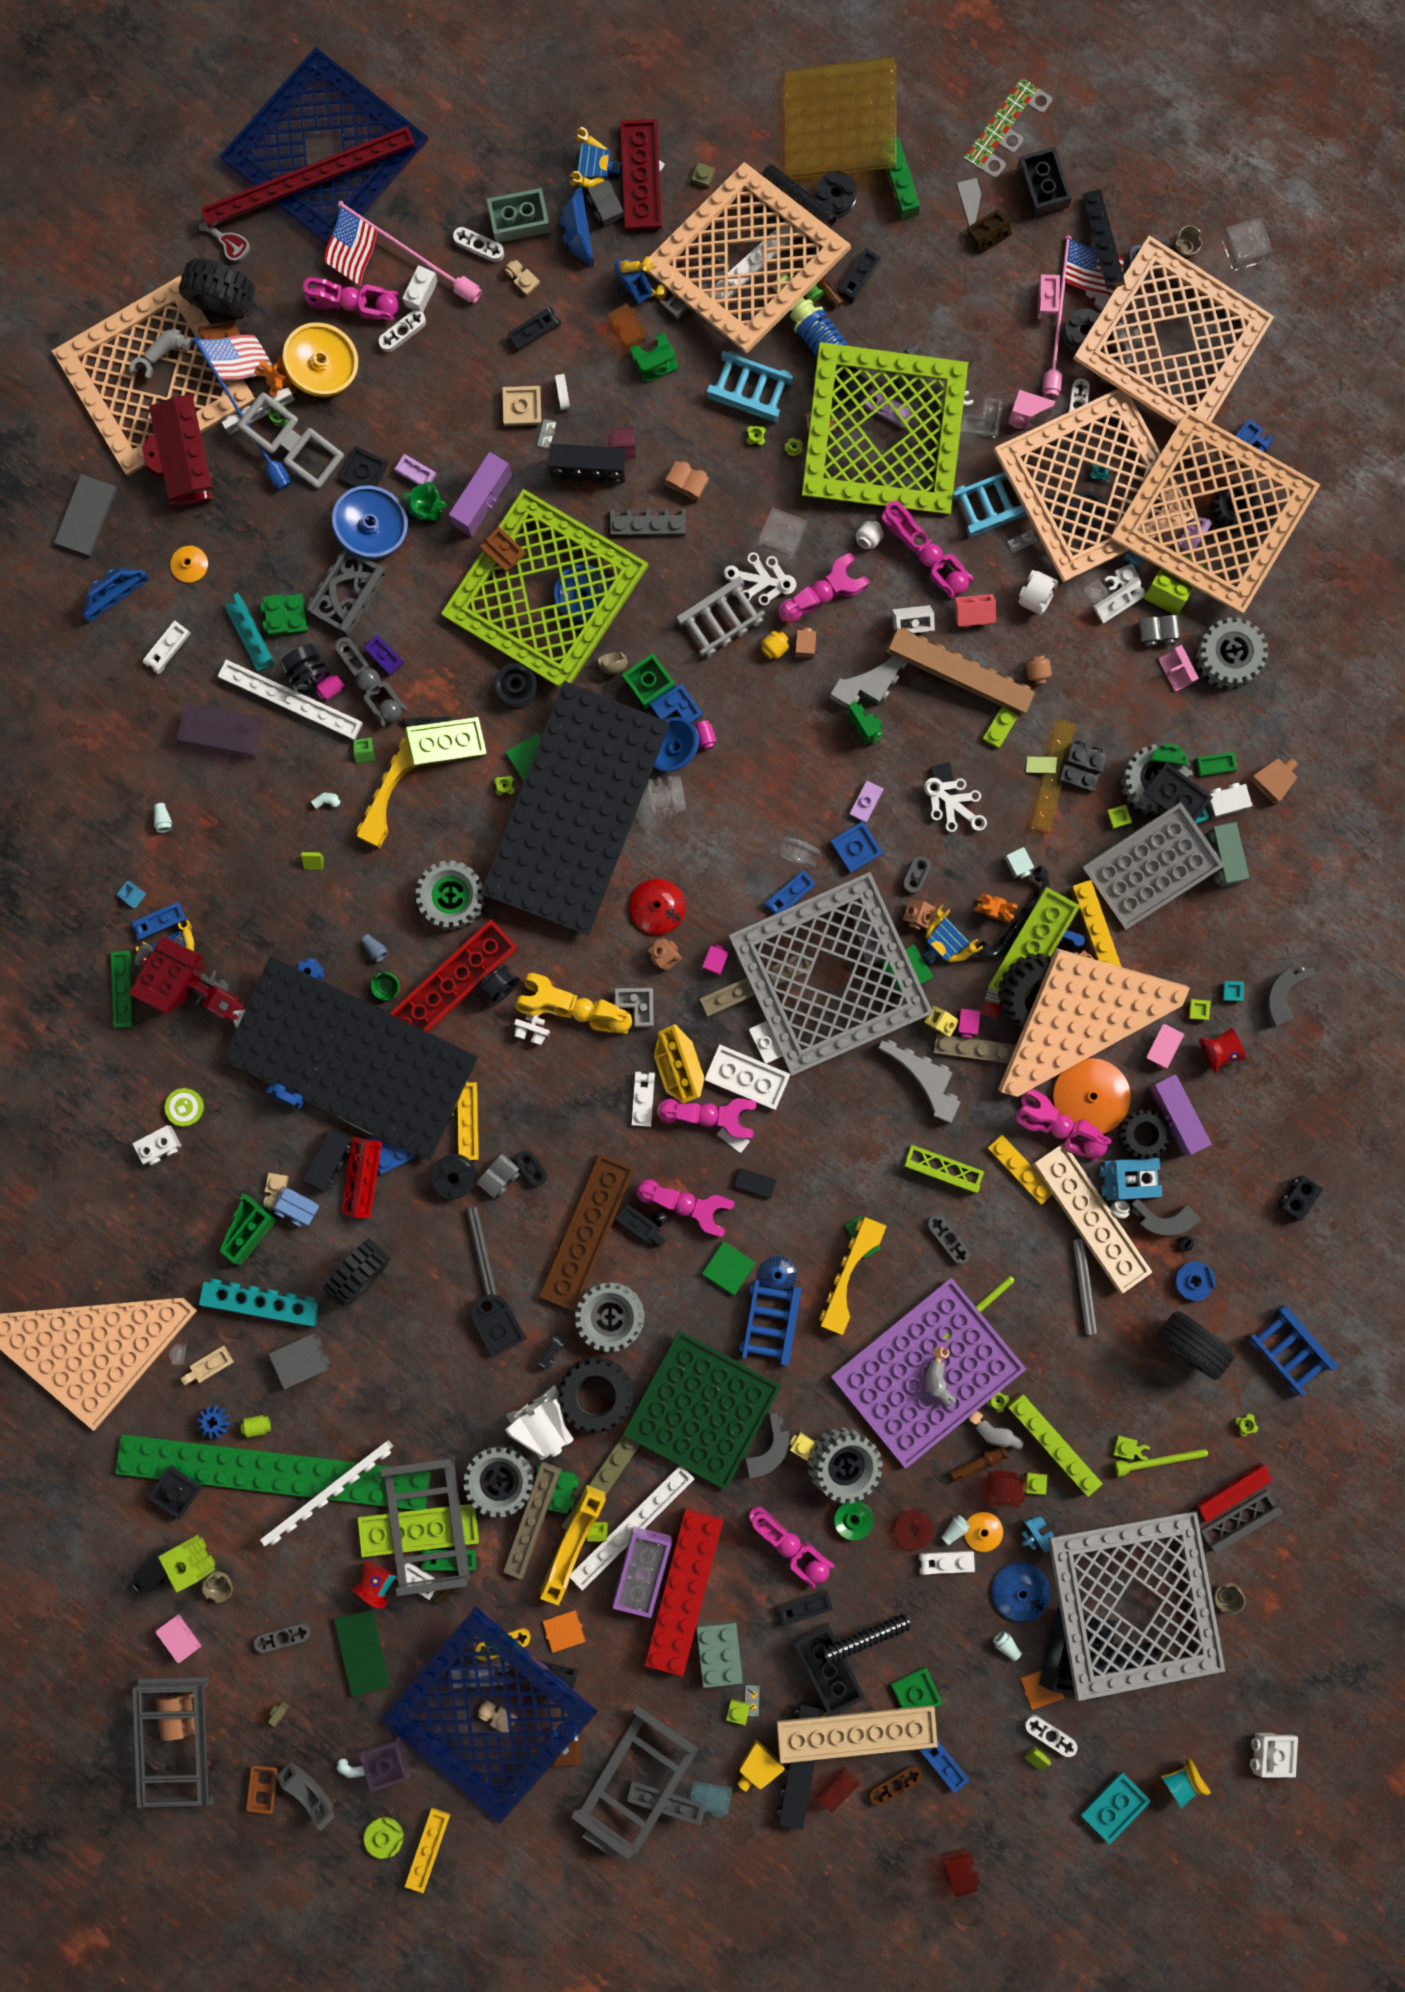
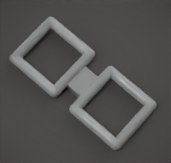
M264 392L261 393L238 422V429L270 453H274L279 446H282L289 452L283 460L284 464L315 488H321L343 459V452L311 428H308L302 436L297 434L292 429L297 424L298 418ZM264 402L289 420L271 444L247 426ZM310 437L334 455V458L318 479L293 461Z

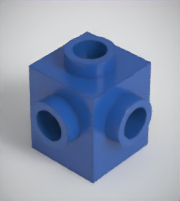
M305 959V962L299 961V966H296V968L306 972L307 968H310V975L320 980L323 979L324 968H322L321 964L316 963L317 960Z

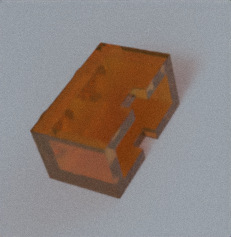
M627 303L608 313V321L615 333L619 332L621 337L619 340L626 352L630 351V347L646 342L647 334L642 323L639 324L637 321L638 315L635 309H630Z

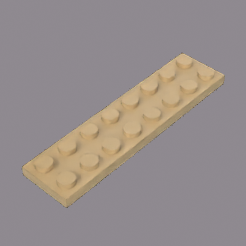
M1065 1143L1033 1163V1166L1120 1294H1123L1152 1273L1073 1154L1066 1150Z
M933 1705L777 1721L780 1763L938 1747L935 1708Z

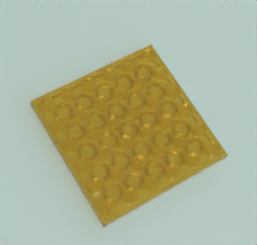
M895 56L786 70L785 174L787 177L793 179L820 176L834 171L847 173L896 167Z

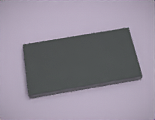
M81 474L54 543L91 557L117 487Z

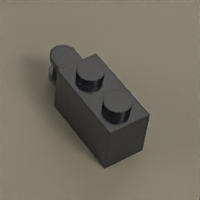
M166 1545L162 1546L133 1574L135 1580L126 1589L128 1591L131 1590L135 1594V1598L140 1596L145 1590L150 1592L155 1589L157 1591L165 1583L163 1579L167 1576V1573L159 1556L170 1550ZM138 1582L143 1586L142 1589L137 1585Z

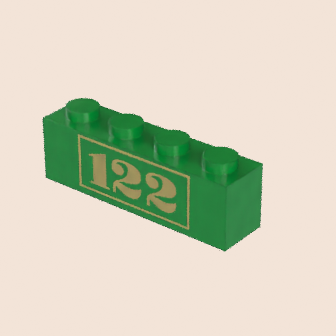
M899 137L881 142L879 153L900 219L904 220L919 215V199Z

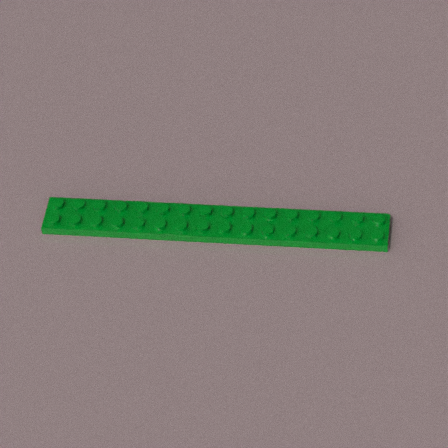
M122 1434L116 1474L161 1479L172 1464L203 1485L315 1498L360 1462ZM375 1464L368 1472L365 1470L361 1471L358 1474L360 1478L351 1485L349 1482L343 1485L344 1490L337 1496L332 1494L327 1499L389 1507L385 1476L381 1477L380 1469L394 1466ZM424 1470L393 1475L395 1493L429 1489L431 1471ZM428 1496L396 1500L397 1508L426 1509Z

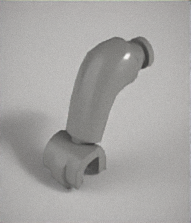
M177 329L165 331L143 355L144 358L139 357L132 360L129 367L130 375L136 374L138 368L145 365L147 367L145 377L151 379L153 375L151 364H155L170 350L182 349L183 347L185 351H188L192 338L188 337L186 339L184 335H181V331Z

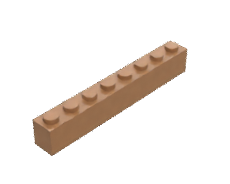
M897 628L894 631L885 651L886 653L999 706H1004L1021 716L1027 712L1035 694L1034 691L1030 690L1029 686L1025 684L1019 685L1008 676L1002 677L991 668L985 669L980 667V664L974 660L968 661L963 659V656L957 652L951 653L946 651V648L940 644H931L923 636H914L906 628Z

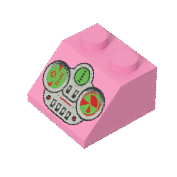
M1019 390L1008 424H1011L1016 429H1027L1050 417L1055 401Z

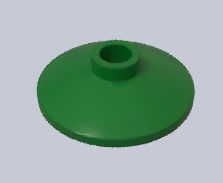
M855 1500V1503L845 1502L837 1509L834 1522L841 1536L848 1540H860L871 1532L874 1518L872 1511L866 1504ZM856 1516L857 1522H850V1518Z

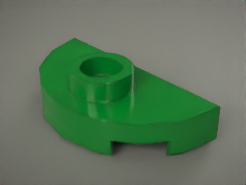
M1164 744L1158 747L1151 754L1149 760L1159 763L1168 762L1169 764L1180 766L1189 765L1185 752L1181 747L1174 744Z

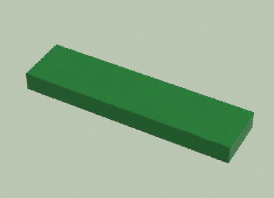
M131 951L111 952L113 1028L134 1027L133 996L129 994L133 987Z

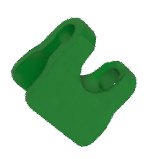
M663 332L656 335L658 346L651 352L643 351L637 344L630 347L632 358L643 380L647 383L677 370L678 367L675 360V351Z

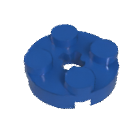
M277 1083L275 1086H268L267 1094L273 1092L271 1096L289 1106L297 1104L295 1108L301 1109L304 1103L301 1095L295 1092L292 1094L285 1092L286 1088Z
M1188 1262L1176 1271L1175 1285L1178 1292L1184 1298L1200 1301L1211 1294L1215 1286V1276L1213 1271L1205 1264ZM1192 1276L1200 1279L1196 1287L1190 1283Z

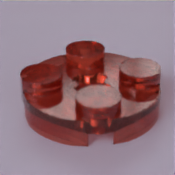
M909 1509L899 1515L894 1525V1534L897 1541L904 1548L918 1550L925 1547L932 1540L933 1524L924 1512ZM912 1524H914L915 1527H919V1530L917 1531L916 1535H913V1533L908 1532V1529H911Z

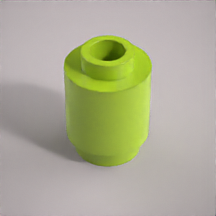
M260 1415L245 1418L244 1423H241V1432L247 1438L265 1435L271 1431L268 1416Z

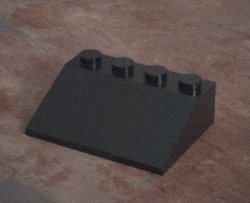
M1057 1607L1039 1685L1052 1692L1075 1695L1060 1607ZM1083 1612L1085 1621L1089 1614ZM1092 1617L1087 1626L1095 1631L1100 1622ZM1111 1619L1106 1620V1623H1108L1112 1627H1114V1625L1117 1622ZM1103 1625L1098 1634L1106 1640L1111 1630ZM1086 1629L1087 1640L1089 1641L1093 1634ZM1115 1633L1109 1643H1113ZM1097 1637L1092 1642V1644L1104 1643Z

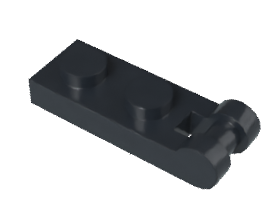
M865 248L839 287L838 293L848 296L849 300L854 302L881 261V257ZM849 284L855 286V288L851 290L848 288Z
M548 307L507 333L518 351L562 324L560 319L555 317L552 307ZM548 319L550 322L546 324L543 320Z
M827 1590L775 1606L776 1613H779L780 1626L789 1625L833 1610ZM792 1609L793 1615L788 1617L786 1610Z

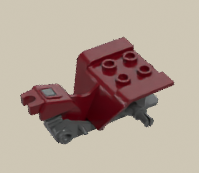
M162 935L154 948L148 944L140 946L135 955V963L141 967V972L129 992L130 995L163 1012L170 1013L188 1000L193 991L199 995L195 1002L196 1004H199L203 997L205 999L203 1005L222 1018L237 1021L238 1015L234 1014L233 1010L239 1009L242 1011L244 1005L240 1003L239 997L228 992L229 983L222 979L218 981L213 979L216 975L215 971L212 972L210 977L203 974L206 968L203 956L181 945L182 938L175 936L174 940H171Z

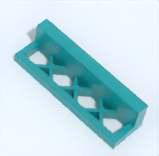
M239 593L233 595L235 600L224 606L257 671L261 672L275 665V662L243 598Z

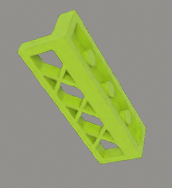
M911 1145L903 1166L974 1193L979 1192L980 1182L984 1174L982 1170ZM913 1151L921 1152L924 1161L918 1163L910 1160ZM937 1158L943 1167L936 1170L931 1168L928 1161ZM956 1165L961 1174L957 1176L950 1175L947 1167ZM972 1171L979 1175L974 1184L967 1181L964 1174Z

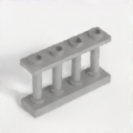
M741 576L677 616V622L681 628L685 625L686 627L689 626L703 647L699 651L701 658L712 656L716 653L717 648L721 646L726 647L732 642L731 639L737 635L738 637L743 636L748 632V628L753 625L756 627L764 621V611L756 613L742 592L744 581ZM731 595L737 596L751 617L742 624L726 602L727 598ZM716 605L721 606L735 627L727 634L724 633L711 613V608ZM700 615L705 616L719 639L711 644L708 643L695 623V618Z

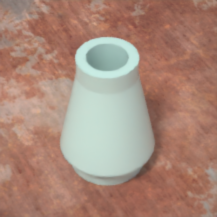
M155 804L154 828L158 833L169 832L172 830L171 826L173 823L165 804Z
M960 1515L957 1518L954 1517L941 1537L950 1545L966 1534L970 1525Z
M1002 1631L995 1636L993 1640L995 1647L1011 1658L1012 1661H1016L1022 1653L1009 1633Z

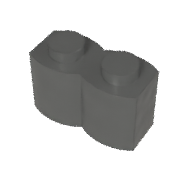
M608 180L588 188L589 195L586 197L589 205L594 206L596 209L594 214L598 223L602 222L603 226H606L624 218L623 209Z
M1178 615L1148 617L1138 621L1140 644H1145V647H1153L1157 643L1173 645L1180 639Z
M502 1153L481 1176L477 1184L493 1198L501 1197L507 1191L505 1186L510 1181L513 1183L520 1176V1173H518L520 1168Z

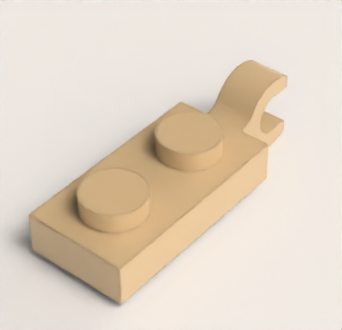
M222 1346L190 1366L192 1372L180 1379L184 1385L189 1384L196 1378L201 1383L231 1365L234 1361L226 1347Z

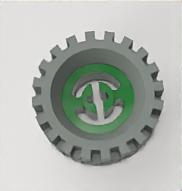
M450 860V863L441 861L440 865L436 866L433 864L430 866L432 868L430 871L425 870L423 879L419 878V888H416L418 897L416 902L425 918L436 927L438 926L444 930L451 929L454 931L460 927L464 929L467 927V924H473L475 922L474 919L481 915V908H484V898H486V896L481 895L484 886L474 870L467 867L464 863L460 862L459 864ZM451 883L460 885L463 888L462 893H459L455 887H452V892L456 896L452 898V904L455 906L463 900L462 904L455 909L443 908L439 902L444 900L450 906V899L447 896L451 894V889L446 887L440 893L442 887Z

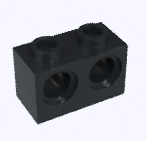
M1304 1175L1295 1177L1290 1184L1292 1188L1288 1194L1284 1193L1279 1200L1281 1204L1278 1208L1297 1221H1303L1323 1191L1322 1187ZM1303 1184L1308 1186L1307 1194L1301 1192ZM1292 1200H1295L1298 1203V1207L1295 1211L1292 1210L1290 1207V1202Z

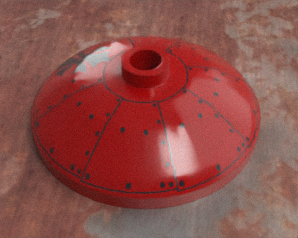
M655 878L644 881L631 894L629 914L636 927L644 933L656 936L668 934L681 924L685 916V898L681 890L668 880ZM659 902L661 905L659 908H654L653 904Z

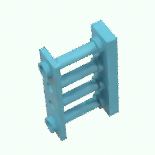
M722 351L721 361H724L725 365L717 385H709L707 398L777 423L780 416V410L776 407L784 385H792L793 376L788 371H778L742 358L733 351ZM732 365L743 368L735 390L732 392L726 391L724 386ZM752 371L760 374L752 398L748 399L743 397L741 393L749 372ZM768 377L778 381L770 403L765 405L760 403L759 398Z
M1005 472L968 487L960 486L954 490L952 501L961 500L970 521L966 530L968 538L1027 516L1022 504L1018 507L1011 505L1002 484L1003 481L1008 480ZM995 485L1005 508L1004 512L998 515L994 513L985 492V488ZM978 492L987 513V519L977 520L967 495Z

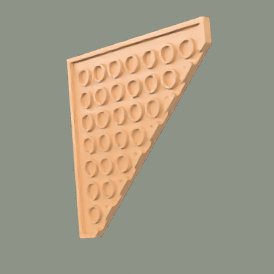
M1056 948L998 1090L1017 1097L1183 1006L1190 988L1186 985Z
M184 1298L3 1313L0 1314V1350L95 1431L198 1310Z

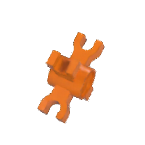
M282 356L278 357V362L274 363L273 367L269 366L262 359L259 361V366L255 367L254 374L266 377V382L271 387L269 395L276 398L278 390L281 391L282 386L288 387L295 394L297 387L293 385L284 370Z
M981 893L978 901L982 904L978 903L974 911L985 913L990 918L1010 923L1014 915L1009 912H1014V908L1017 909L1018 905L1011 902L1007 903L1006 900L996 896Z

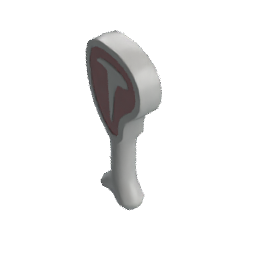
M206 221L199 224L200 231L209 232L224 246L225 256L230 262L238 263L249 253L250 244L243 236L236 233H221L213 226L208 228Z

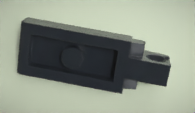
M627 1203L615 1218L650 1244L654 1240L662 1246L666 1241L659 1234L661 1229Z

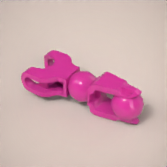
M313 277L307 278L303 283L305 302L311 308L327 310L331 308L340 309L341 306L347 311L358 309V312H360L361 317L364 319L395 321L393 315L399 309V302L396 298L399 293L396 291H387L381 287L364 285L359 292L353 287L342 289L341 285ZM315 284L317 288L308 289V286ZM367 296L378 297L375 303L376 310L364 307L367 303ZM310 297L317 299V301H311Z
M848 553L834 562L830 575L826 576L825 580L816 581L812 587H806L793 599L784 600L779 606L780 620L789 623L796 622L801 616L813 612L819 604L828 603L833 597L838 595L845 597L856 596L865 590L870 582L864 576L856 580L847 576L845 570L854 561L852 554Z
M1031 1089L1023 1094V1107L1018 1110L1016 1120L1019 1124L1032 1131L1042 1130L1048 1133L1050 1130L1051 1134L1056 1138H1065L1066 1150L1081 1157L1086 1156L1092 1161H1097V1158L1102 1157L1108 1149L1107 1144H1110L1111 1140L1109 1137L1101 1134L1099 1129L1084 1119L1073 1123L1072 1119L1068 1116L1058 1115L1060 1110L1056 1109L1045 1095ZM1028 1097L1034 1098L1036 1103L1029 1100ZM1022 1115H1028L1030 1118H1025ZM1077 1135L1086 1137L1084 1142L1076 1138Z
M737 1098L729 1102L727 1106L717 1107L712 1103H704L702 1105L696 1103L679 1104L674 1099H665L658 1106V1116L666 1123H674L680 1120L693 1124L699 1123L704 1127L716 1125L723 1127L731 1137L752 1138L754 1136L753 1130L742 1127L738 1123V1115L742 1110L755 1109L757 1102Z
M652 1179L642 1180L636 1188L637 1197L643 1203L650 1204L656 1202L668 1209H674L680 1216L690 1215L696 1218L703 1231L724 1237L725 1229L714 1223L713 1213L718 1208L733 1209L735 1206L734 1201L719 1195H711L703 1200L698 1199L689 1192L679 1193L676 1190L661 1188Z
M756 1506L750 1510L749 1519L755 1530L777 1548L780 1555L789 1558L790 1568L805 1580L812 1589H816V1584H821L827 1580L830 1568H834L831 1561L826 1559L809 1542L802 1544L797 1535L788 1533L763 1507ZM809 1551L817 1559L808 1562L804 1572L796 1565L797 1559L802 1558L803 1553Z

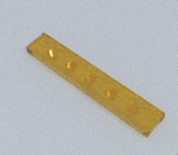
M1057 719L1048 757H1057L1056 773H1044L1031 829L1050 833L1062 782L1058 781L1066 747L1073 740L1076 727L1074 722Z

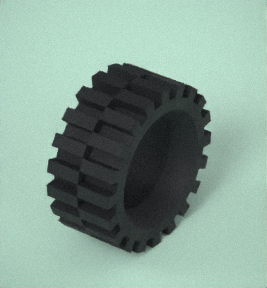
M368 1238L344 1260L326 1281L322 1290L343 1309H346L377 1279L379 1274L389 1264L391 1257Z

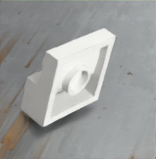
M1255 1733V1738L1251 1742L1254 1758L1250 1761L1253 1774L1260 1777H1296L1298 1736Z

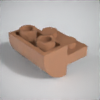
M193 1692L155 1699L157 1712L194 1711ZM194 1718L158 1719L161 1740H177L195 1734Z

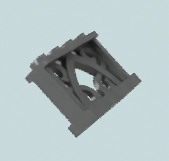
M342 549L337 556L335 565L329 568L327 578L319 584L317 594L309 600L307 610L311 615L349 637L388 573L384 567L377 565L369 559L357 557ZM354 559L358 562L357 572H354L353 564L351 568H345L348 560ZM363 564L375 570L374 573L362 572ZM359 579H361L360 584H366V586L363 589H360L358 587ZM348 580H354V588L359 595L358 599L348 598L339 603L336 585ZM323 601H327L328 605L324 608L330 609L334 607V609L329 613H322L319 606ZM347 603L352 604L351 610H347V606L343 609L342 607ZM337 613L343 620V623L339 624L330 617Z

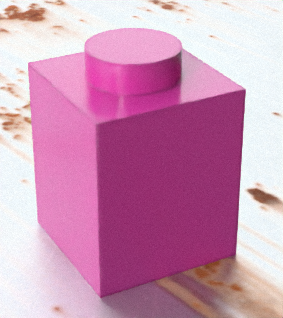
M720 945L710 946L702 969L721 976L729 952H726V948Z
M967 1009L959 1011L957 1033L961 1034V1037L973 1038V1036L978 1034L981 1011Z

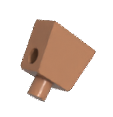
M1291 757L1285 763L1280 759H1276L1249 780L1276 805L1282 800L1297 779V776L1292 771L1298 766V763Z

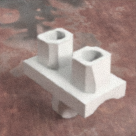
M526 1015L525 1019L531 1021V1024L516 1019L514 1023L516 1025L514 1036L525 1039L527 1031L530 1030L534 1032L531 1042L542 1045L545 1037H548L550 1034L549 1030L536 1026V1024L544 1025L545 1020L540 1019L539 1015Z

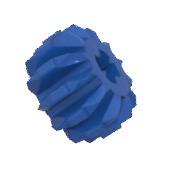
M215 1405L213 1410L208 1406L206 1407V1412H200L203 1418H198L197 1422L202 1423V1425L197 1428L198 1430L204 1428L203 1436L209 1433V1439H213L215 1435L217 1438H220L222 1436L221 1432H228L224 1426H230L231 1423L225 1421V1419L230 1417L229 1414L223 1415L226 1410L225 1408L219 1411L218 1405ZM216 1418L214 1421L217 1420V1424L212 1426L213 1423H210V1420Z

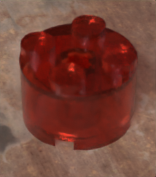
M995 1470V1474L988 1471L985 1497L989 1499L990 1504L1001 1505L1002 1502L1009 1503L1011 1507H1020L1025 1499L1027 1477L1022 1475V1478H1019L1016 1472Z

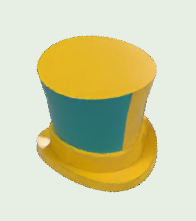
M1191 1758L1185 1760V1766L1182 1769L1161 1776L1181 1810L1197 1794H1211V1791L1199 1776Z

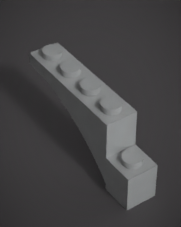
M892 656L885 663L865 674L845 680L840 678L831 692L830 699L848 709V705L856 701L858 703L861 697L858 694L879 705L881 700L885 702L890 693L887 691L890 685L894 686L900 677L897 675L899 670H904L908 662Z
M886 1039V1042L881 1041L878 1049L901 1063L919 1082L931 1104L932 1116L950 1124L960 1105L957 1096L948 1092L946 1095L943 1094L952 1075V1072L949 1071L950 1068L940 1063L938 1066L932 1064V1060L923 1055L919 1058L914 1055V1051L904 1047L903 1050L897 1048V1044Z

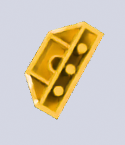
M676 1024L659 1031L654 1058L665 1091L682 1104L699 1098L704 1075L692 1041Z

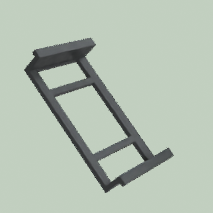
M451 1458L381 1468V1477L385 1476L399 1583V1586L396 1588L397 1596L468 1586L467 1581L470 1579L455 1461H451ZM445 1468L447 1487L395 1493L393 1475ZM448 1493L455 1550L404 1557L396 1500ZM456 1556L458 1576L407 1583L405 1563Z
M209 1676L139 1678L138 1684L133 1687L137 1808L168 1806L208 1807V1805L214 1804L213 1795L208 1796L204 1689L209 1685ZM193 1692L194 1711L142 1712V1693ZM194 1718L195 1775L145 1776L143 1719ZM197 1782V1796L146 1797L145 1783Z
M638 1705L633 1711L636 1717L581 1809L575 1810L571 1816L572 1819L628 1860L639 1852L699 1750L691 1742ZM645 1721L687 1751L679 1766L637 1736ZM632 1742L675 1771L646 1822L604 1792ZM600 1797L642 1827L633 1845L591 1815Z

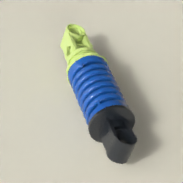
M787 274L780 276V282L791 281ZM802 298L791 309L790 317L797 323L794 331L801 336L805 344L813 351L814 356L817 357L820 342L848 346V342L843 340V336L839 334L838 329H835V325L831 323L830 318H825L826 313L823 307L815 308L810 299L805 300ZM836 365V371L842 366ZM848 367L853 375L858 371L857 368ZM845 369L837 374L840 380H844V382L850 378ZM858 374L856 376L861 385L867 382L863 375ZM853 379L847 383L851 393L859 388ZM870 384L864 387L867 393L873 389ZM860 390L854 396L859 400L864 394Z

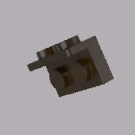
M998 209L966 228L967 234L977 243L980 253L985 252L1012 235L1010 221Z

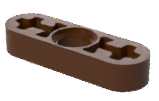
M909 1765L873 1786L869 1793L871 1802L881 1806L916 1786L922 1780L921 1770L915 1765ZM910 1771H913L914 1773L918 1772L916 1774L915 1780H913V1778H909L906 1780L908 1784L905 1786L904 1781L900 1776L904 1775V1778L906 1779L910 1776ZM893 1780L901 1782V1788L897 1791L890 1788V1783ZM887 1785L890 1795L888 1796L887 1792L882 1794L881 1800L878 1798L874 1799L873 1797L876 1796L875 1792L882 1793L885 1791L883 1786Z

